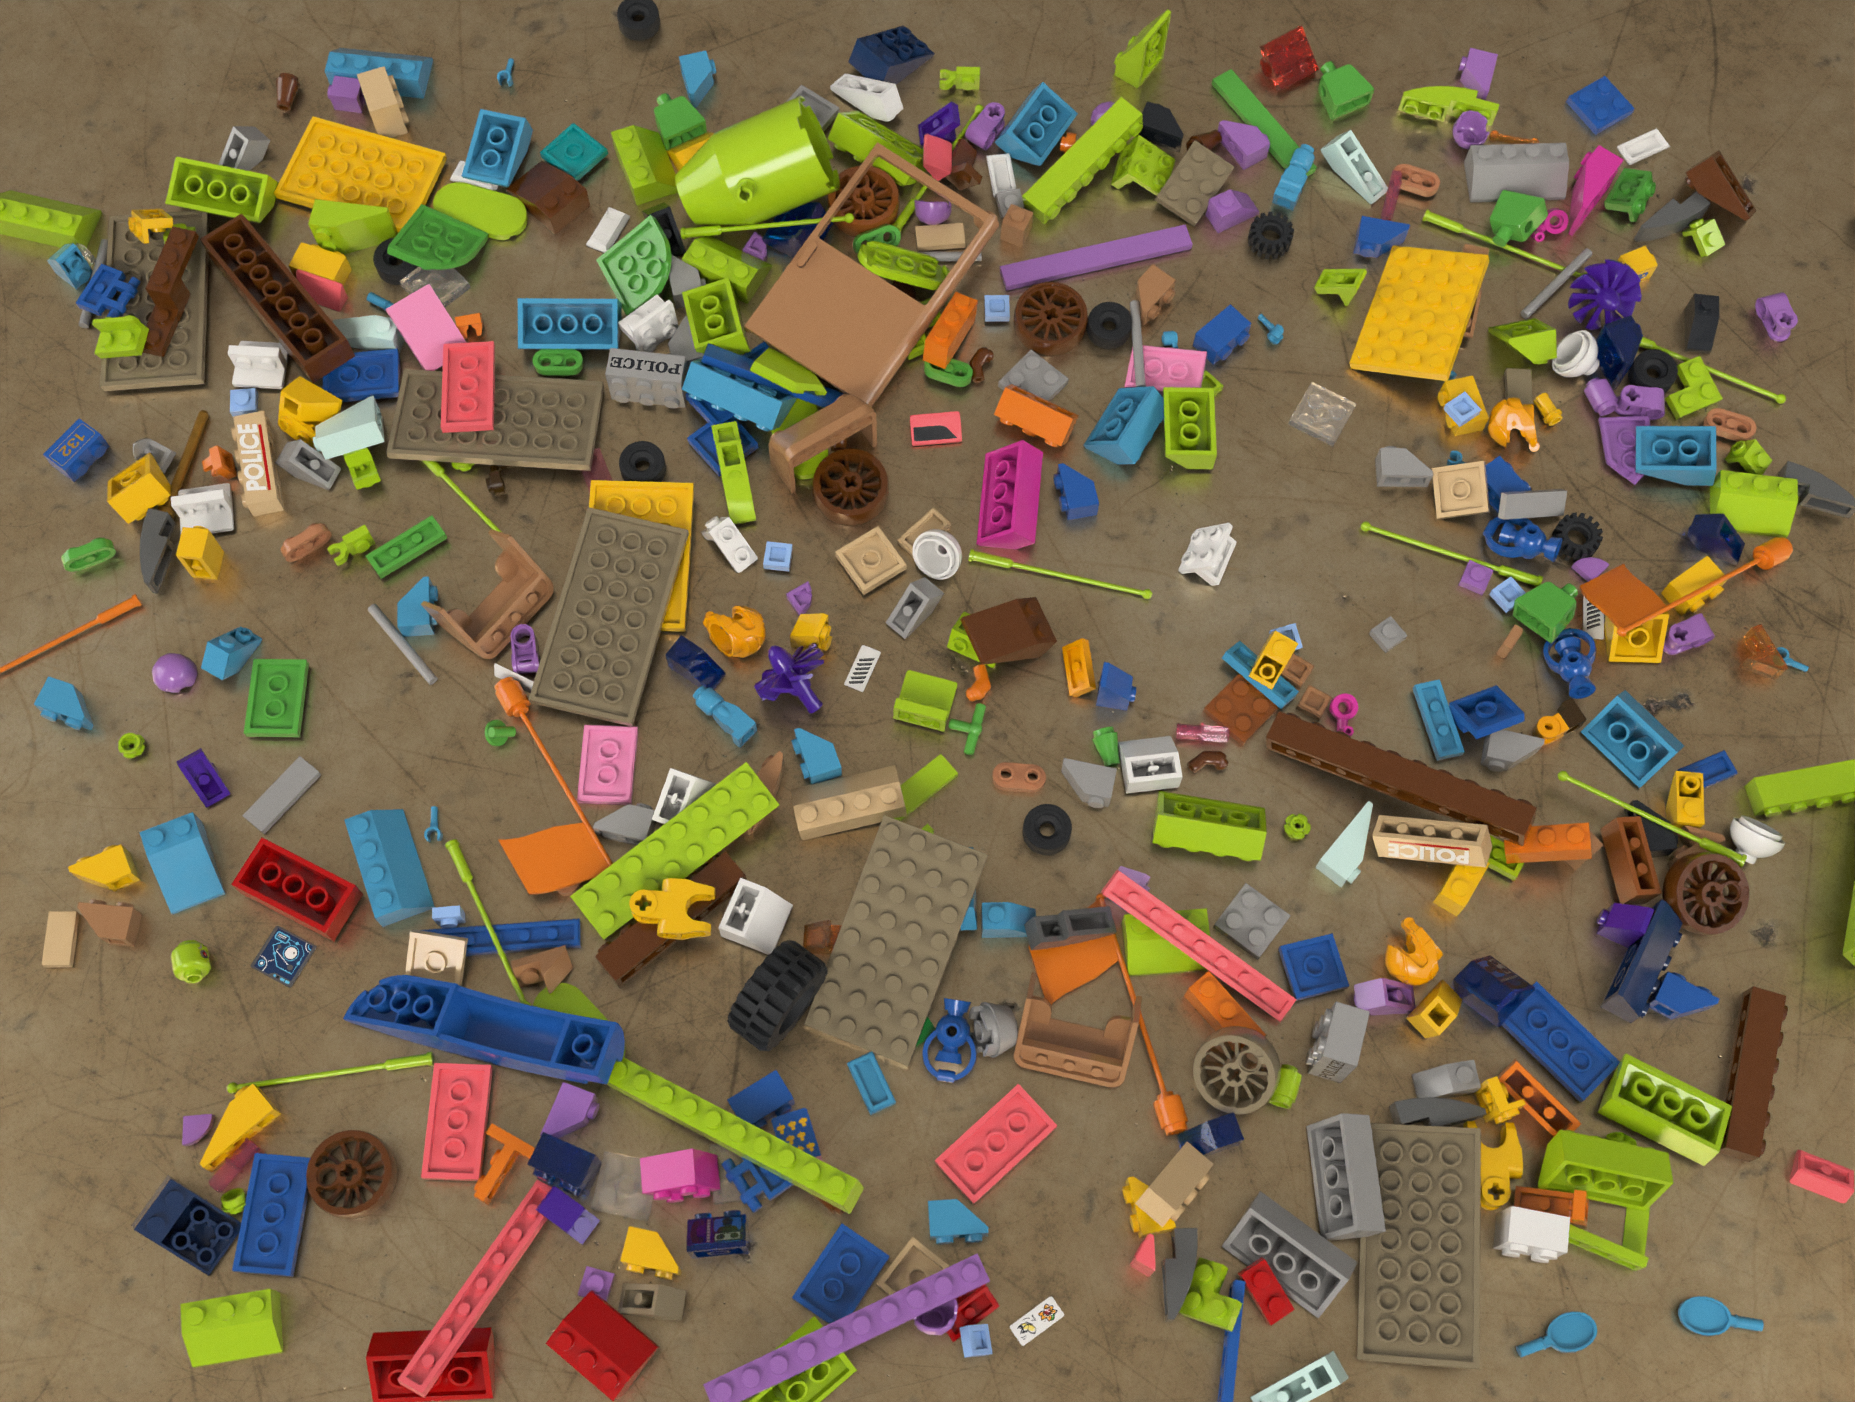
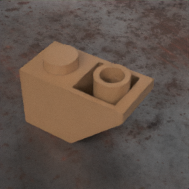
M1154 264L1138 279L1135 292L1136 300L1140 304V317L1143 326L1149 319L1154 320L1161 310L1160 307L1164 303L1168 304L1176 293L1174 291L1176 280Z
M91 899L89 903L78 902L77 908L100 939L107 944L135 947L142 914L134 908L133 904L117 902L116 906L107 905V902Z

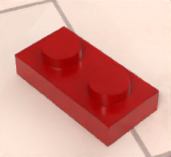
M1259 1258L1238 1273L1240 1279L1246 1281V1289L1270 1326L1295 1310L1264 1258Z

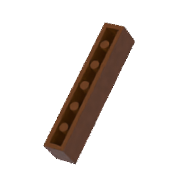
M723 852L720 856L718 854L714 855L707 861L704 869L699 873L695 871L686 878L696 883L715 887L716 891L715 900L696 901L691 904L687 911V915L691 919L702 921L733 895L740 878L747 880L745 873L726 852ZM637 922L633 925L631 923L621 930L620 936L616 940L603 944L598 949V954L595 957L601 967L616 985L620 987L678 939H667L657 936L658 924Z
M1752 986L1742 994L1724 1100L1725 1103L1732 1106L1719 1152L1747 1162L1760 1158L1766 1148V1140L1763 1139L1771 1117L1770 1112H1768L1769 1102L1773 1099L1775 1093V1086L1772 1085L1773 1075L1776 1074L1779 1067V1059L1776 1056L1784 1037L1783 1032H1781L1782 1022L1786 1019L1788 1007L1785 1005V995Z

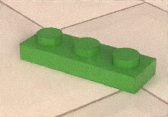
M433 515L367 554L366 558L382 579L446 540L447 536Z

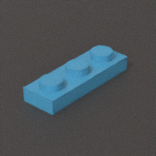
M1241 641L1225 652L1222 659L1280 709L1290 703L1299 693L1282 676L1278 678L1272 690L1248 677L1258 656Z
M1440 679L1414 685L1412 689L1436 760L1439 761L1463 755L1465 751Z

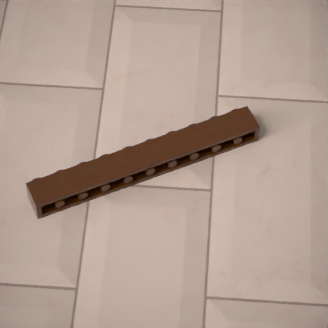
M1279 711L1266 736L1268 750L1457 822L1487 825L1489 834L1520 846L1524 845L1536 817L1537 807L1527 800L1513 799L1506 796L1500 790H1489L1470 779L1462 780L1454 777L1449 771L1430 768L1420 760L1406 759L1395 751L1379 749L1369 741L1355 740L1344 732L1328 730L1318 722L1310 723L1304 721L1293 713L1286 714Z

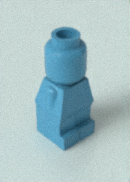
M1302 144L1300 148L1294 151L1290 160V166L1285 169L1274 192L1273 204L1292 211L1294 210L1308 178L1306 173L1310 170L1315 159L1313 154L1314 148L1310 145Z
M702 685L693 694V698L696 699V705L708 716L713 715V719L724 732L732 736L733 743L739 748L757 732L756 722L743 712L740 707L724 701V698L713 688H706Z

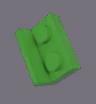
M1624 168L1604 202L1605 209L1628 212L1630 222H1636L1639 215L1643 214L1649 197H1652L1655 193L1656 184L1653 182L1652 172Z

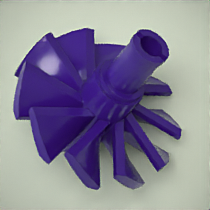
M1605 259V263L1585 267L1584 270L1587 274L1577 278L1570 286V288L1587 289L1588 293H1572L1568 301L1569 309L1590 299L1585 307L1573 313L1575 320L1581 324L1589 310L1594 307L1595 312L1587 323L1586 329L1595 330L1601 328L1600 313L1602 309L1605 311L1606 331L1613 329L1622 319L1615 310L1626 320H1629L1634 311L1635 303L1640 302L1642 297L1639 284L1641 280L1636 272L1626 263L1623 264L1611 259Z
M813 643L803 652L804 647H798L792 656L782 647L771 646L768 650V658L773 669L765 670L762 673V680L754 685L760 698L763 701L765 699L775 701L780 693H790L791 695L798 696L809 713H814L820 709L823 703L810 687V678L813 677V674L806 673L824 663V660H819L824 655L822 650Z

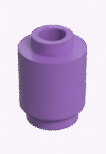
M1598 377L1586 384L1587 387L1584 389V393L1593 410L1599 413L1600 416L1611 414L1619 407L1617 404L1618 398L1607 379H1600Z

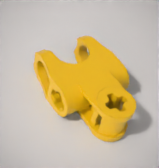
M668 878L663 880L662 891L638 890L630 898L629 904L634 919L643 924H658L657 936L686 940L711 936V924L691 919L687 915V911L691 904L696 901L715 900V887L696 883L688 879ZM644 902H647L649 906L645 908V911H641L640 907L643 906Z
M1466 1121L1463 1124V1128H1477L1475 1121ZM1505 1122L1501 1126L1499 1147L1490 1148L1481 1142V1207L1489 1211L1496 1210L1508 1202L1511 1194L1510 1179L1522 1178V1148L1513 1122ZM1491 1188L1492 1192L1498 1195L1495 1199L1492 1194H1488V1190Z

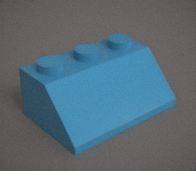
M1042 82L1030 92L994 143L1004 152L1010 153L1011 158L1040 166L1078 113Z
M1154 386L1119 388L1084 443V447L1115 464H1135L1140 459L1147 443L1152 439L1155 430L1164 420L1163 397Z
M1626 690L1618 694L1581 731L1587 739L1639 788L1684 747L1672 733Z

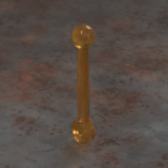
M1496 130L1491 131L1489 135L1492 141L1502 139L1526 144L1539 143L1537 138L1525 139L1502 135Z

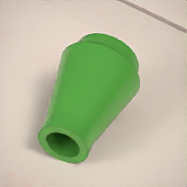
M1111 726L1093 731L1094 738L1092 741L1104 762V766L1112 767L1120 764L1118 733L1114 732V728Z

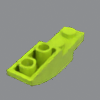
M1431 86L1405 91L1398 110L1443 122L1446 115L1459 118L1463 112L1472 110L1486 117L1488 121L1486 125L1492 126L1499 104L1478 99V90L1453 86Z
M737 422L711 425L729 518L734 524L756 521Z

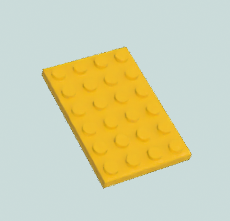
M312 116L274 194L277 199L313 208L315 199L387 207L397 233H399L421 204L426 205L446 163L447 156L446 153Z
M1393 245L1349 363L1351 369L1448 381L1489 264V255Z
M591 480L590 508L688 530L689 536L661 631L686 632L694 483Z

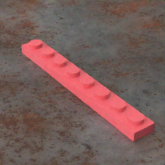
M1116 870L1101 891L1106 897L1279 1022L1282 1021L1297 1000L1119 870Z
M539 1180L534 1183L397 1379L401 1385L423 1398L426 1397L547 1221V1218L539 1213L536 1208L551 1190V1186Z

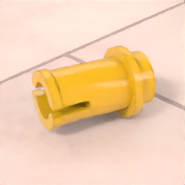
M1542 393L1533 400V403L1544 417V423L1553 426L1562 420V411L1555 407L1548 393Z

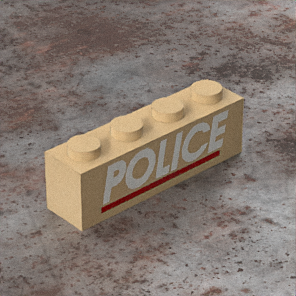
M264 410L234 416L235 427H231L234 441L238 445V448L234 449L237 463L241 466V471H238V479L241 486H244V493H241L244 508H248L253 516L283 511L284 505L278 466L275 464L276 454L270 420Z
M1379 815L1372 835L1379 857L1486 867L1492 849L1488 826L1482 824Z

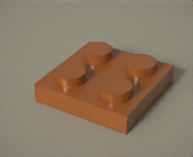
M1238 674L1204 707L1203 712L1243 746L1278 711L1279 707L1241 674Z

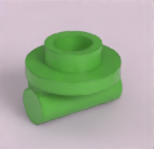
M491 720L485 727L486 740L492 746H501L505 744L508 737H514L516 734L515 727L506 726L501 720Z

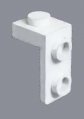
M715 516L705 524L707 528L701 532L706 540H714L737 573L742 572L757 560L756 554L729 517L719 518Z

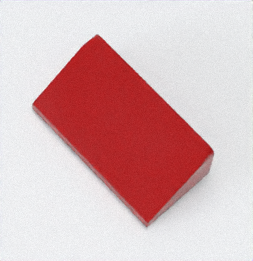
M986 1284L956 1298L958 1303L957 1318L953 1327L946 1332L947 1335L955 1342L961 1337L960 1327L978 1324L1000 1306Z

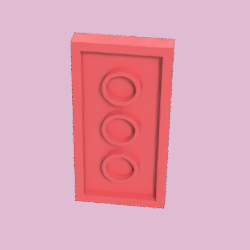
M494 341L443 344L442 433L494 430Z
M434 1063L421 1173L422 1179L478 1181L481 1177L493 1071L492 1065Z
M1017 1084L935 1160V1163L974 1205L1057 1128V1125L1030 1095Z

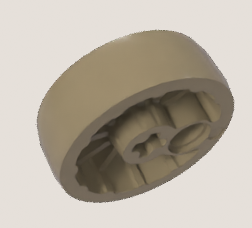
M1229 1026L1215 1031L1204 1040L1195 1055L1193 1076L1198 1091L1209 1104L1226 1113L1247 1114L1256 1111L1271 1099L1280 1081V1060L1275 1048L1266 1037L1247 1027ZM1228 1042L1235 1043V1053ZM1220 1045L1225 1054H1223L1213 1046ZM1246 1053L1254 1054L1258 1059V1063L1249 1060ZM1209 1054L1220 1062L1207 1061L1206 1056ZM1206 1069L1220 1070L1221 1072L1209 1077ZM1255 1074L1266 1075L1268 1083ZM1223 1079L1225 1085L1219 1090L1213 1083ZM1251 1083L1262 1089L1263 1092L1257 1094ZM1241 1085H1243L1250 1098H1241ZM1228 1086L1234 1087V1097L1225 1094Z

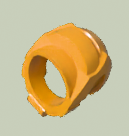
M1517 397L1503 399L1498 402L1491 410L1487 428L1491 438L1506 448V443L1510 441V430L1516 428L1520 430L1521 436L1525 437L1526 441L1529 442V449L1533 452L1538 451L1540 446L1537 442L1534 424V404H1522L1520 398Z
M735 605L732 608V618L709 611L703 620V625L707 628L711 641L728 657L744 658L756 653L765 641L766 629L763 616L753 608Z
M1407 917L1401 921V927L1406 933L1407 940L1405 945L1408 948V953L1398 946L1387 944L1385 965L1392 977L1405 984L1418 986L1428 983V981H1431L1439 971L1437 962L1443 956V953L1425 930L1415 924L1413 918Z

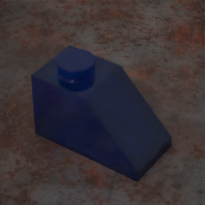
M1724 513L1696 514L1688 529L1687 536L1699 551L1730 564H1738L1745 543Z
M682 635L665 654L668 667L698 687L704 685L706 688L711 687L715 690L726 676V672L701 647Z
M1234 1112L1206 1121L1176 1135L1180 1148L1188 1142L1205 1157L1238 1146L1244 1140Z

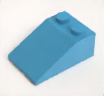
M480 109L462 172V178L509 187L528 151L533 129L527 119Z
M1636 426V473L1683 485L1713 486L1717 471L1716 426Z
M193 812L139 832L147 858L171 914H176L226 894L204 824Z

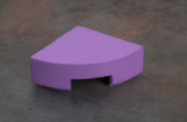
M754 231L743 248V252L766 262L767 246L762 236Z
M1587 557L1576 561L1571 568L1588 582L1600 576L1610 564L1599 558Z
M809 582L786 593V598L798 616L805 614L812 602V590Z
M215 1115L183 1116L182 1145L190 1146L198 1143L207 1134L209 1129L211 1130L213 1127Z

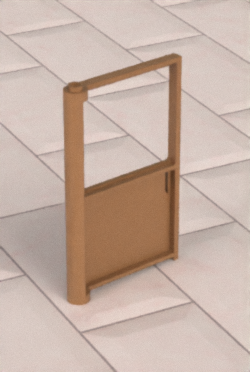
M877 142L747 321L744 331L749 334L753 333L847 395L853 394L872 407L998 229V217L991 211H984ZM877 157L884 159L973 216L974 224L979 229L926 305L919 303L820 239L822 233Z

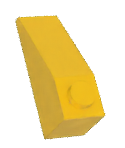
M251 1084L241 1088L235 1094V1099L229 1103L199 1163L204 1169L213 1172L281 1114L265 1093L256 1085Z

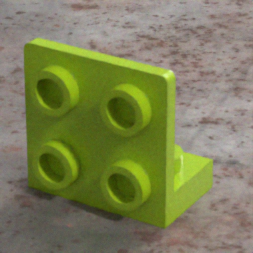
M1138 135L1127 142L1124 149L1120 152L1111 185L1120 189L1134 181L1157 196L1172 174L1175 159Z
M907 670L900 696L896 698L894 704L893 719L944 732L956 693L957 682Z

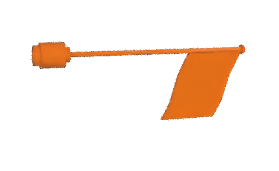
M1784 537L1772 538L1755 547L1753 550L1754 560L1668 605H1665L1652 589L1632 575L1625 564L1580 585V591L1591 604L1613 622L1618 628L1617 634L1624 637L1626 632L1754 565L1764 570L1775 567L1789 559L1793 552L1791 542Z
M506 677L495 685L496 697L508 716H521L583 823L555 826L520 838L498 839L528 894L550 893L590 881L612 865L613 862L527 718L526 713L531 705L528 696L519 681L514 680L513 677Z
M1099 893L1096 896V901L1088 908L1107 907L1104 900L1106 896ZM1116 934L1048 949L1031 950L1029 945L1044 999L1051 1005L1063 995L1096 979L1119 961L1134 1007L1136 995ZM1140 1010V1029L1161 1090V1094L1157 1095L1158 1100L1153 1102L1161 1130H1165L1166 1136L1176 1135L1188 1130L1186 1124L1188 1118L1180 1095H1174L1173 1091L1167 1092Z

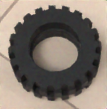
M786 940L782 942L756 968L753 975L745 983L742 991L738 994L736 1001L731 1007V1012L728 1014L727 1021L730 1029L760 1051H770L772 1048H775L796 1026V1023L812 1004L815 995L826 979L825 976L828 969L825 962L796 941Z

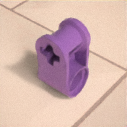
M997 102L986 105L978 117L968 126L965 139L983 150L989 149L1005 127L1003 119L1005 116L1004 107Z
M1780 292L1756 300V313L1761 319L1768 336L1777 342L1787 340L1791 329L1798 322V318L1789 303L1787 295Z
M1627 385L1621 391L1620 396L1617 397L1619 407L1615 412L1620 416H1649V420H1657L1665 415L1664 390L1661 388Z
M1703 614L1694 615L1685 621L1671 626L1665 636L1663 651L1670 655H1676L1693 647L1702 646L1715 638Z
M517 625L512 629L510 636L513 672L519 675L537 673L541 661L537 637L529 625ZM523 636L530 637L526 643H519L520 638Z

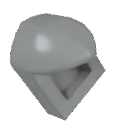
M149 438L136 441L132 447L136 460L150 452L163 474H165L176 455V452Z

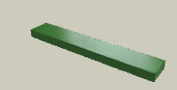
M1232 69L1214 78L1212 86L1245 124L1257 126L1262 133L1266 134L1270 142L1269 152L1284 169L1288 168L1294 151L1300 147ZM1314 163L1306 173L1307 177L1315 173L1317 167Z

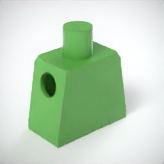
M1329 61L1321 67L1320 70L1323 76L1318 86V92L1331 120L1370 104L1374 88L1352 65L1347 64L1337 69L1334 63Z
M664 93L657 98L659 106L654 108L655 122L666 150L707 132L704 117L684 96L672 100L669 94Z
M1503 190L1490 216V224L1495 235L1493 242L1500 247H1504L1510 239L1519 242L1526 241L1548 217L1544 198Z
M1545 582L1515 600L1513 617L1552 643L1573 619L1577 603L1574 598L1578 595V591L1570 583L1560 589L1551 582Z

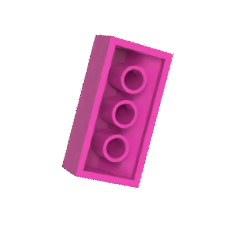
M1024 440L985 454L977 545L1019 549L1035 544L1043 452Z

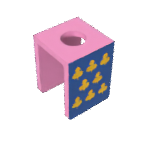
M806 1108L771 1119L777 1138L822 1161Z

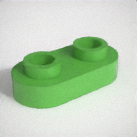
M883 224L862 232L855 237L853 249L858 254L863 241H877L897 247L901 240L900 231L891 224ZM889 232V238L884 240L883 235Z
M541 349L533 356L535 370L545 376H572L580 373L584 367L582 355L575 349ZM545 363H550L549 366H543Z
M951 359L946 369L926 361L924 363V373L931 379L956 387H965L972 381V367L965 362Z
M100 537L80 547L66 550L61 560L65 570L75 572L111 559L116 554V550L111 540Z

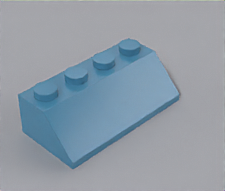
M338 48L329 52L325 74L329 84L332 85L334 76L358 79L357 74L385 66L387 75H393L397 86L395 90H398L400 96L424 99L433 58Z
M518 298V349H618L621 335L618 322L622 320V303L618 299Z
M702 358L691 361L682 390L689 393V397L698 401L706 400L711 403L713 408L720 411H725L726 409L734 413L733 416L739 420H750L757 423L756 427L764 431L780 427L797 399L794 396L701 362Z
M403 809L370 810L344 819L374 917L382 927L435 908Z

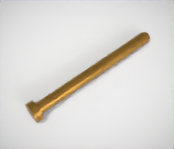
M201 410L197 415L170 485L171 496L163 506H158L157 508L159 511L168 512L172 519H174L176 513L171 506V497L178 496V492L181 490L209 417L206 410Z

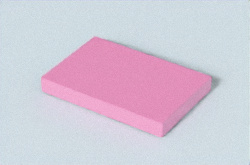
M430 284L385 309L420 365L426 371H435L443 366V344L467 343Z
M1143 345L1146 387L1154 386L1160 395H1163V387L1201 388L1207 352ZM1133 347L1125 388L1136 387Z
M584 725L577 794L578 803L632 805L638 727Z

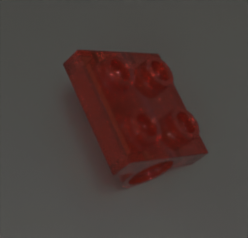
M1298 26L1259 46L1263 58L1260 60L1261 70L1267 79L1273 80L1277 91L1319 70L1302 26Z

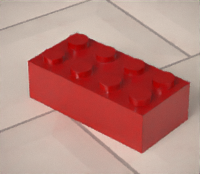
M261 837L231 884L242 895L333 942L363 896V893L355 884Z

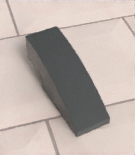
M1697 191L1682 204L1672 199L1641 225L1634 240L1636 242L1651 241L1678 233L1689 227V223L1702 218L1711 203Z
M1787 461L1778 472V477L1798 479L1800 506L1848 519L1855 513V498L1836 482L1824 475L1790 461Z
M148 508L140 537V565L144 583L152 593L158 594L176 551V547L170 541L176 523L168 512Z
M1110 906L1063 910L1057 915L1035 916L1024 924L1031 950L1081 943L1113 935L1117 932Z
M1433 1097L1395 1101L1389 1106L1394 1124L1413 1125L1423 1122L1424 1126L1451 1127L1466 1121L1478 1120L1487 1114L1485 1108L1467 1102Z
M1174 1228L1171 1231L1173 1259H1164L1161 1262L1165 1322H1172L1175 1319L1190 1288L1198 1248L1197 1228Z

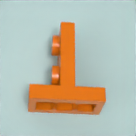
M493 1123L488 1128L486 1134L491 1139L504 1145L502 1150L498 1149L490 1161V1165H492L487 1175L483 1174L478 1179L474 1187L476 1191L474 1197L488 1206L519 1155L538 1166L545 1157L540 1150Z
M1522 1186L1515 1187V1207L1570 1217V1224H1574V1226L1580 1229H1587L1589 1208L1587 1191L1574 1190V1193Z

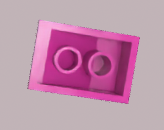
M1598 145L1593 153L1589 151L1581 162L1583 166L1579 168L1574 176V179L1577 181L1572 189L1568 234L1571 236L1574 235L1609 189L1624 161Z

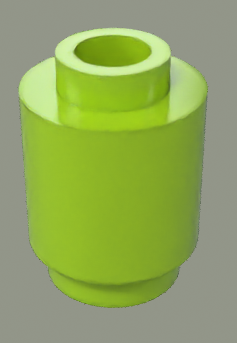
M1282 1064L1280 1067V1081L1269 1103L1277 1107L1290 1109L1292 1103L1296 1102L1302 1075L1298 1073L1296 1067Z

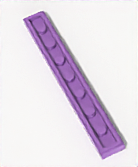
M1181 225L1000 266V274L1006 291L1190 250L1193 244L1186 225Z

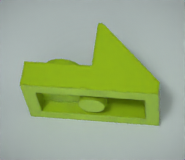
M1324 269L1314 288L1318 294H1339L1345 306H1348L1358 291L1367 271L1366 269Z

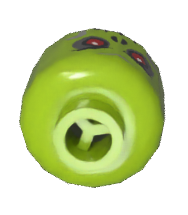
M196 940L183 941L172 951V968L177 979L187 983H197L210 972L209 951L202 943Z

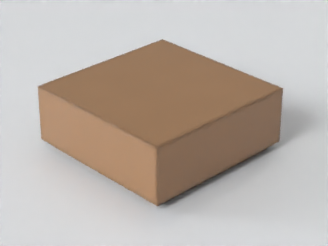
M1516 624L1497 651L1496 654L1503 659L1508 656L1523 633V628Z
M1293 653L1280 676L1298 689H1301L1315 666Z
M1308 685L1296 709L1319 721L1332 696Z

